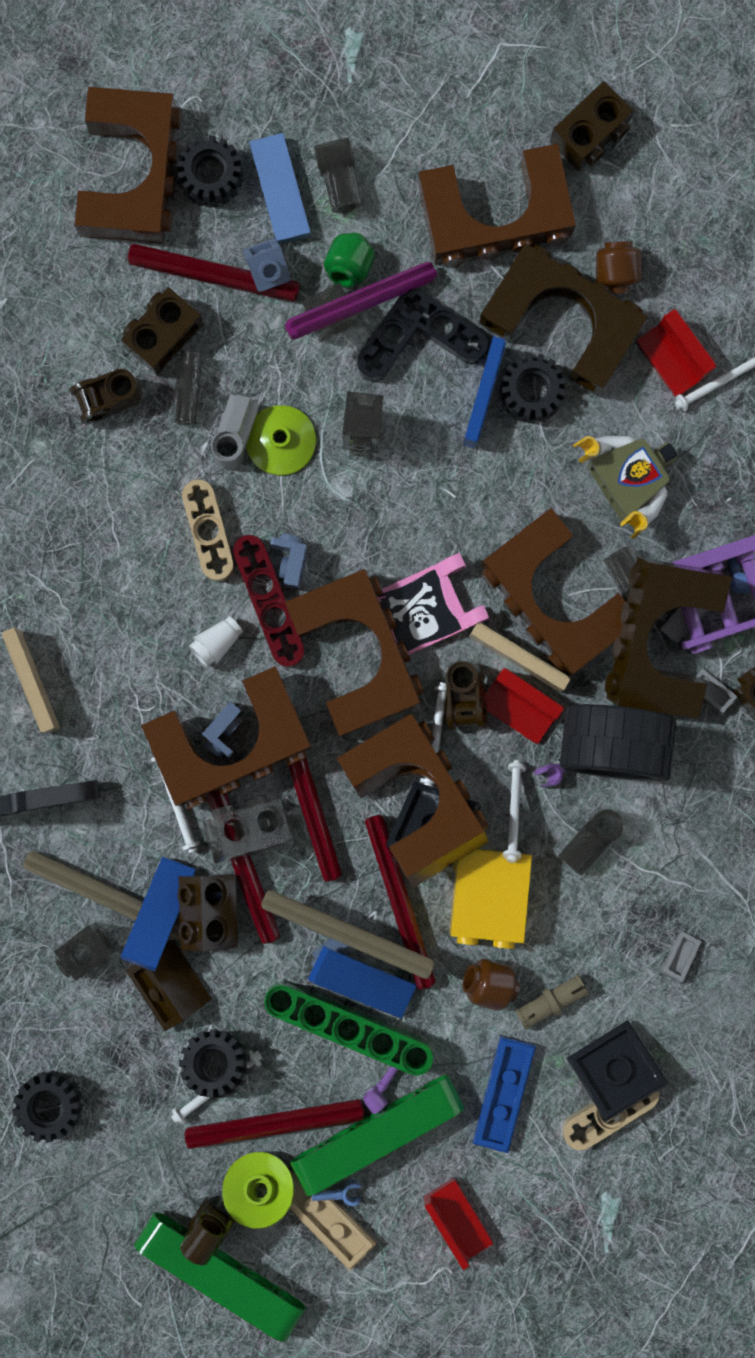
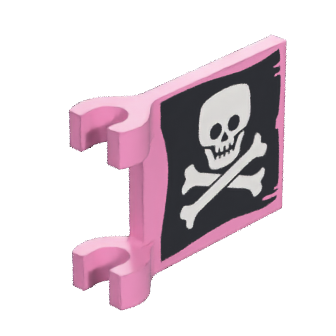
M460 552L383 588L384 594L378 596L382 609L390 608L397 628L391 630L396 643L403 641L409 655L474 627L479 622L483 623L490 620L484 605L465 613L451 584L449 575L467 568Z

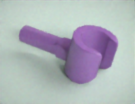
M560 763L557 765L549 764L537 768L534 775L546 772L548 774V782L543 784L541 788H547L559 784L562 781L563 773L567 770H563L559 766Z
M390 1067L381 1081L365 1093L363 1102L373 1114L378 1113L388 1104L382 1092L387 1089L399 1071L398 1069Z

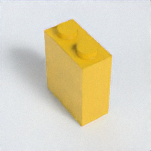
M477 849L459 860L455 869L449 931L450 936L457 937V943L478 945L479 939L493 940V947L515 949V943H524L532 855L521 853V859L516 860L515 863H510L507 859L503 858V851Z

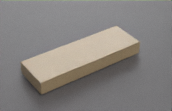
M480 622L476 624L469 635L471 639L558 692L564 691L570 681L567 675Z
M14 627L2 632V637L40 732L51 734L60 730L22 631Z
M292 1170L294 1198L290 1210L351 1271L376 1245V1241L335 1199L312 1201V1197L306 1195L294 1170Z

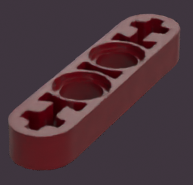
M253 535L242 536L234 544L233 553L272 656L282 667H295L304 658V646L286 607V599L267 550L258 537ZM246 543H250L252 547L259 546L260 551L255 553L256 560L259 566L266 562L267 568L255 569L249 575L246 574V569H253L247 556L240 557V553L245 551L244 545ZM260 575L270 577L273 582L271 591L265 595L257 594L253 590V581ZM273 608L281 609L286 616L284 624L279 628H272L265 621L267 612ZM289 628H292L293 634H287V640L291 646H298V650L294 652L295 659L288 661L285 656L279 657L278 652L283 650L280 638H277L275 641L271 639V635L282 634Z

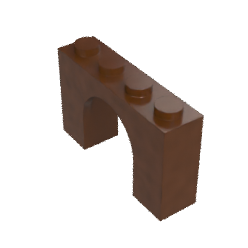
M88 87L85 123L90 135L125 137L137 140L152 153V165L146 179L131 191L103 193L78 190L74 226L80 237L164 244L165 232H171L172 211L167 210L168 198H174L175 176H171L172 163L177 164L179 145L178 142L174 141L175 129L181 128L182 109L176 106L172 93Z
M558 143L523 150L520 165L528 197V208L519 219L504 226L481 224L467 213L461 201L454 165L419 171L418 188L435 265L444 263V266H455L463 263L466 258L478 256L479 259H490L499 255L500 251L513 249V252H520L525 243L533 247L534 244L547 242L548 245H559L568 241V238L573 235L576 223Z
M550 508L485 558L481 564L484 568L481 575L493 590L499 587L506 596L503 603L515 618L521 615L528 624L525 631L537 646L543 643L551 655L547 657L550 664L558 671L565 672L569 677L614 643L616 638L620 637L623 624L620 617L621 609L626 601L617 593L592 614L575 622L554 620L539 609L532 594L533 574L543 561L567 544L573 537V534L554 510Z
M365 569L285 602L297 634L302 638L334 624L351 621L361 623L370 628L379 640L382 657L375 677L365 686L326 702L339 736H345L422 703L419 696L425 694L417 674L410 676L405 663L411 661L404 642L396 643L391 631L397 628L390 608L382 609L378 596L384 593L376 574L369 577Z
M276 666L242 680L258 718L259 736L251 753L238 763L217 766L201 758L193 746L180 713L175 710L141 725L175 806L181 807L185 805L187 810L196 808L208 802L205 797L206 795L218 790L220 795H225L240 788V780L252 776L254 781L274 773L272 766L286 761L287 765L290 766L308 758L306 751L313 748Z
M410 714L337 757V760L360 798H363L391 780L404 775L425 777L439 788V804L432 819L420 829L389 847L414 888L444 870L450 864L459 861L489 843L485 830L490 827L479 809L473 812L470 809L466 800L470 799L471 796L461 779L455 782L452 780L448 771L453 769L444 752L442 750L437 753L434 751L430 742L434 741L435 738L426 723L423 721L418 724L413 715Z

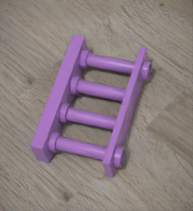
M755 535L671 562L722 572L721 569L725 568L723 561L736 557L737 563H742L755 603ZM728 592L724 613L720 612L725 627L705 634L697 608L681 607L691 639L679 642L678 646L680 650L690 648L692 654L713 648L711 641L755 627V618L739 623Z

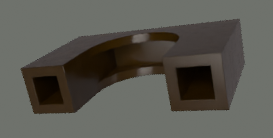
M525 243L481 313L479 325L509 343L529 309L540 300L549 297H564L576 302L585 310L590 319L592 337L569 379L599 397L648 316L642 313L643 310L634 302L629 300L623 302L614 297L612 291L604 284L594 282L593 284L581 277L582 273L570 264L561 265L551 259V254L544 248L537 245L531 247Z
M637 557L636 565L631 568L628 583L631 588L628 602H625L621 609L620 617L623 624L620 637L616 638L613 645V657L615 660L612 673L608 674L605 681L606 698L617 706L699 718L707 683L694 675L655 669L648 657L647 638L654 622L663 613L673 608L693 607L724 613L732 577L717 570Z

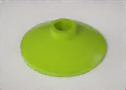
M286 405L271 406L257 414L246 448L253 463L262 471L277 476L290 475L304 468L311 460L316 448V433L309 418L300 410ZM278 432H283L287 435V439L284 443H276L273 440L274 435Z
M253 1152L240 1157L230 1166L223 1181L222 1197L225 1208L237 1223L248 1228L262 1229L276 1224L287 1214L294 1198V1180L289 1168L281 1159L265 1152ZM260 1184H265L267 1187V1194L263 1198H259L256 1194V1189Z

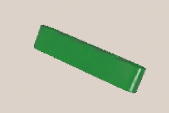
M276 982L265 995L264 1004L267 1012L273 1017L410 1075H423L432 1066L433 1055L428 1042L404 1030L289 982ZM279 990L286 991L291 996V1005L284 1009L277 1008L272 1002V994ZM314 1004L319 1005L324 1009L326 1016L321 1022H311L305 1015L306 1008ZM344 1019H353L359 1025V1031L354 1036L347 1037L341 1034L338 1025ZM380 1033L388 1034L393 1039L392 1046L384 1051L377 1050L372 1044L373 1038ZM415 1047L423 1049L427 1054L424 1062L418 1065L411 1064L406 1059L407 1052Z
M446 1074L390 1103L378 1113H372L362 1121L354 1123L294 1157L290 1164L306 1195L312 1196L461 1113L465 1106L450 1077Z
M153 1212L134 1243L135 1249L141 1255L270 1337L280 1342L288 1340L306 1310L305 1305L299 1299L219 1248L207 1265L201 1266L190 1262L185 1258L180 1249V1245L189 1229L165 1214Z

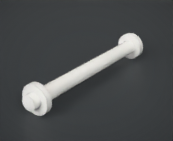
M755 357L685 397L681 394L677 395V401L674 402L678 410L682 409L684 412L687 411L688 404L755 367Z
M440 682L439 686L434 687V690L438 691L432 730L435 740L430 744L436 753L439 750L447 697L446 683ZM420 779V782H424V785L433 787L434 783L429 779Z
M151 758L152 762H156L155 758ZM164 781L186 846L182 848L183 850L188 849L189 853L197 850L196 846L200 845V842L194 841L182 806L174 805Z
M514 760L513 763L508 765V770L512 772L508 850L503 852V858L507 859L510 863H515L516 860L521 859V852L517 851L521 773L526 771V765L519 760Z
M250 1050L248 1052L250 1062H247V1068L252 1067L254 1064L258 1067L261 1066L260 1060L263 1058L258 1051L254 1053ZM199 1095L180 1110L175 1107L172 1110L174 1115L171 1118L176 1124L180 1122L183 1125L186 1123L185 1117L210 1098Z

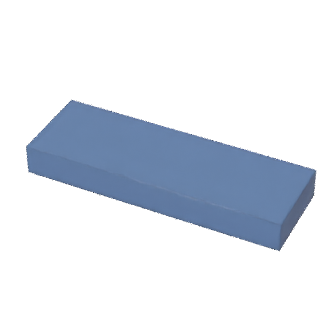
M280 133L249 141L276 241L280 245L310 237L309 225L284 134Z

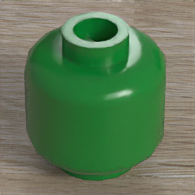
M353 232L336 236L324 259V269L328 274V278L334 284L343 288L362 284L366 280L375 260L374 249L368 243L366 237L359 233Z

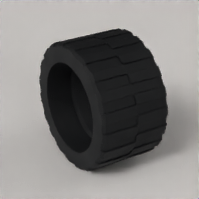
M593 704L570 705L566 708L559 766L563 770L593 776L638 781H668L671 778L677 720L671 715L638 708Z

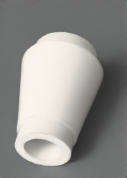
M229 616L193 637L194 642L189 645V649L208 668L212 663L218 664L243 631L237 622Z

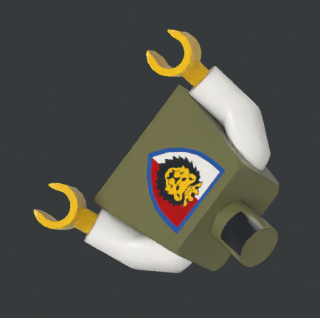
M586 436L573 444V448L581 447L585 452V455L578 460L580 463H584L591 459L586 468L620 519V526L623 527L625 524H630L634 528L635 532L630 537L635 539L658 516L667 497L665 486L670 481L664 468L679 459L677 452L669 442L652 451L644 438L635 441L630 436H603L599 438Z

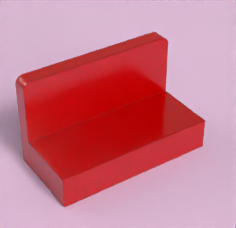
M676 309L663 316L657 326L636 341L640 350L674 397L679 394L682 395L698 384L717 367Z
M506 668L500 671L485 693L488 712L534 744L540 742L553 721L557 720L564 707Z
M455 1178L450 1179L423 1196L427 1212L462 1270H466L470 1267L469 1259L493 1245V1240Z

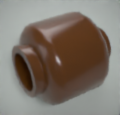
M633 241L604 242L605 248L598 250L596 253V281L609 286L612 293L630 292V285L638 284L642 279V252L639 248L633 247Z
M480 959L475 964H471L464 974L463 991L467 994L468 1000L473 1005L501 1011L510 1002H514L518 996L519 982L516 981L515 972L509 965L490 959Z

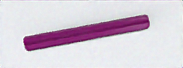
M426 261L289 318L285 323V330L291 339L296 340L405 294L409 289H416L433 282L434 278L437 277V270L434 269L433 263Z

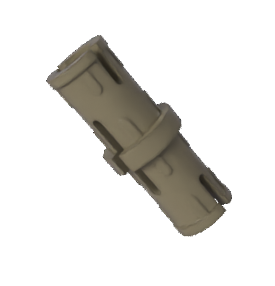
M577 974L572 979L552 990L546 988L541 991L543 995L520 1008H516L515 1012L525 1030H528L529 1027L552 1014L555 1016L562 1014L561 1009L588 996L589 993Z

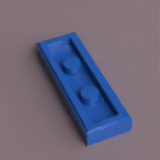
M493 336L464 438L463 446L475 449L478 445L506 346L505 339Z
M165 857L161 858L121 954L122 960L154 972L156 971L179 914V901L177 897L179 889L178 876L195 875L196 869Z
M323 946L308 978L313 984L401 1019L417 986L406 979L326 946Z
M500 1035L472 1140L473 1144L504 1153L509 1152L536 1045Z

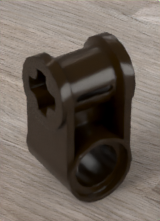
M116 369L99 377L76 383L71 386L70 393L72 396H76L82 412L80 416L82 424H91L137 405L142 399L143 390L141 384L131 372L125 369ZM125 381L131 382L132 387L128 394L124 396L116 394V389L120 383Z
M455 662L448 668L446 673V718L449 730H456L458 726L478 725L480 729H486L488 710L485 699L483 670L474 662ZM467 667L472 671L473 681L468 687L464 688L459 684L457 678L460 670ZM473 711V715H461V712Z
M205 1197L189 1224L190 1228L180 1245L181 1252L185 1258L201 1266L207 1265L235 1222L230 1215L210 1204L211 1199Z

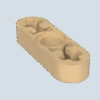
M200 479L192 480L184 487L182 499L200 565L207 578L215 582H222L233 574L234 560L216 495L208 482ZM200 488L203 493H209V496L203 500L206 511L214 509V514H202L194 519L193 514H200L197 503L190 501L189 498L195 495V489ZM212 521L218 525L219 531L213 540L206 541L199 537L198 529L202 523ZM223 542L224 548L216 549L222 561L227 560V565L222 567L223 573L217 574L214 569H208V565L213 563L210 550L203 553L202 548H213Z
M659 1092L648 1097L645 1102H640L632 1107L633 1110L629 1113L626 1111L616 1121L607 1124L601 1119L600 1112L595 1104L591 1102L564 1121L562 1134L566 1143L575 1150L590 1148L655 1107L659 1099ZM593 1112L596 1122L603 1129L597 1132L593 1125L585 1130L586 1138L580 1141L578 1137L571 1139L570 1135L574 1133L572 1126L576 1123L581 1127L590 1124L591 1120L587 1115Z

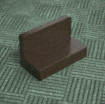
M174 940L167 942L155 972L135 964L125 970L164 1031L184 1021L211 1001V996Z

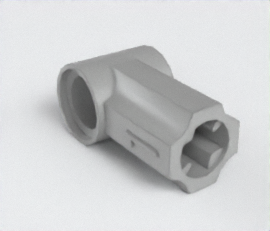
M230 394L217 434L211 440L214 461L219 467L226 470L235 469L242 464L245 455L244 451L260 407L259 403L254 402L248 397ZM227 443L233 444L237 447V451L230 457H224L218 453L222 445Z

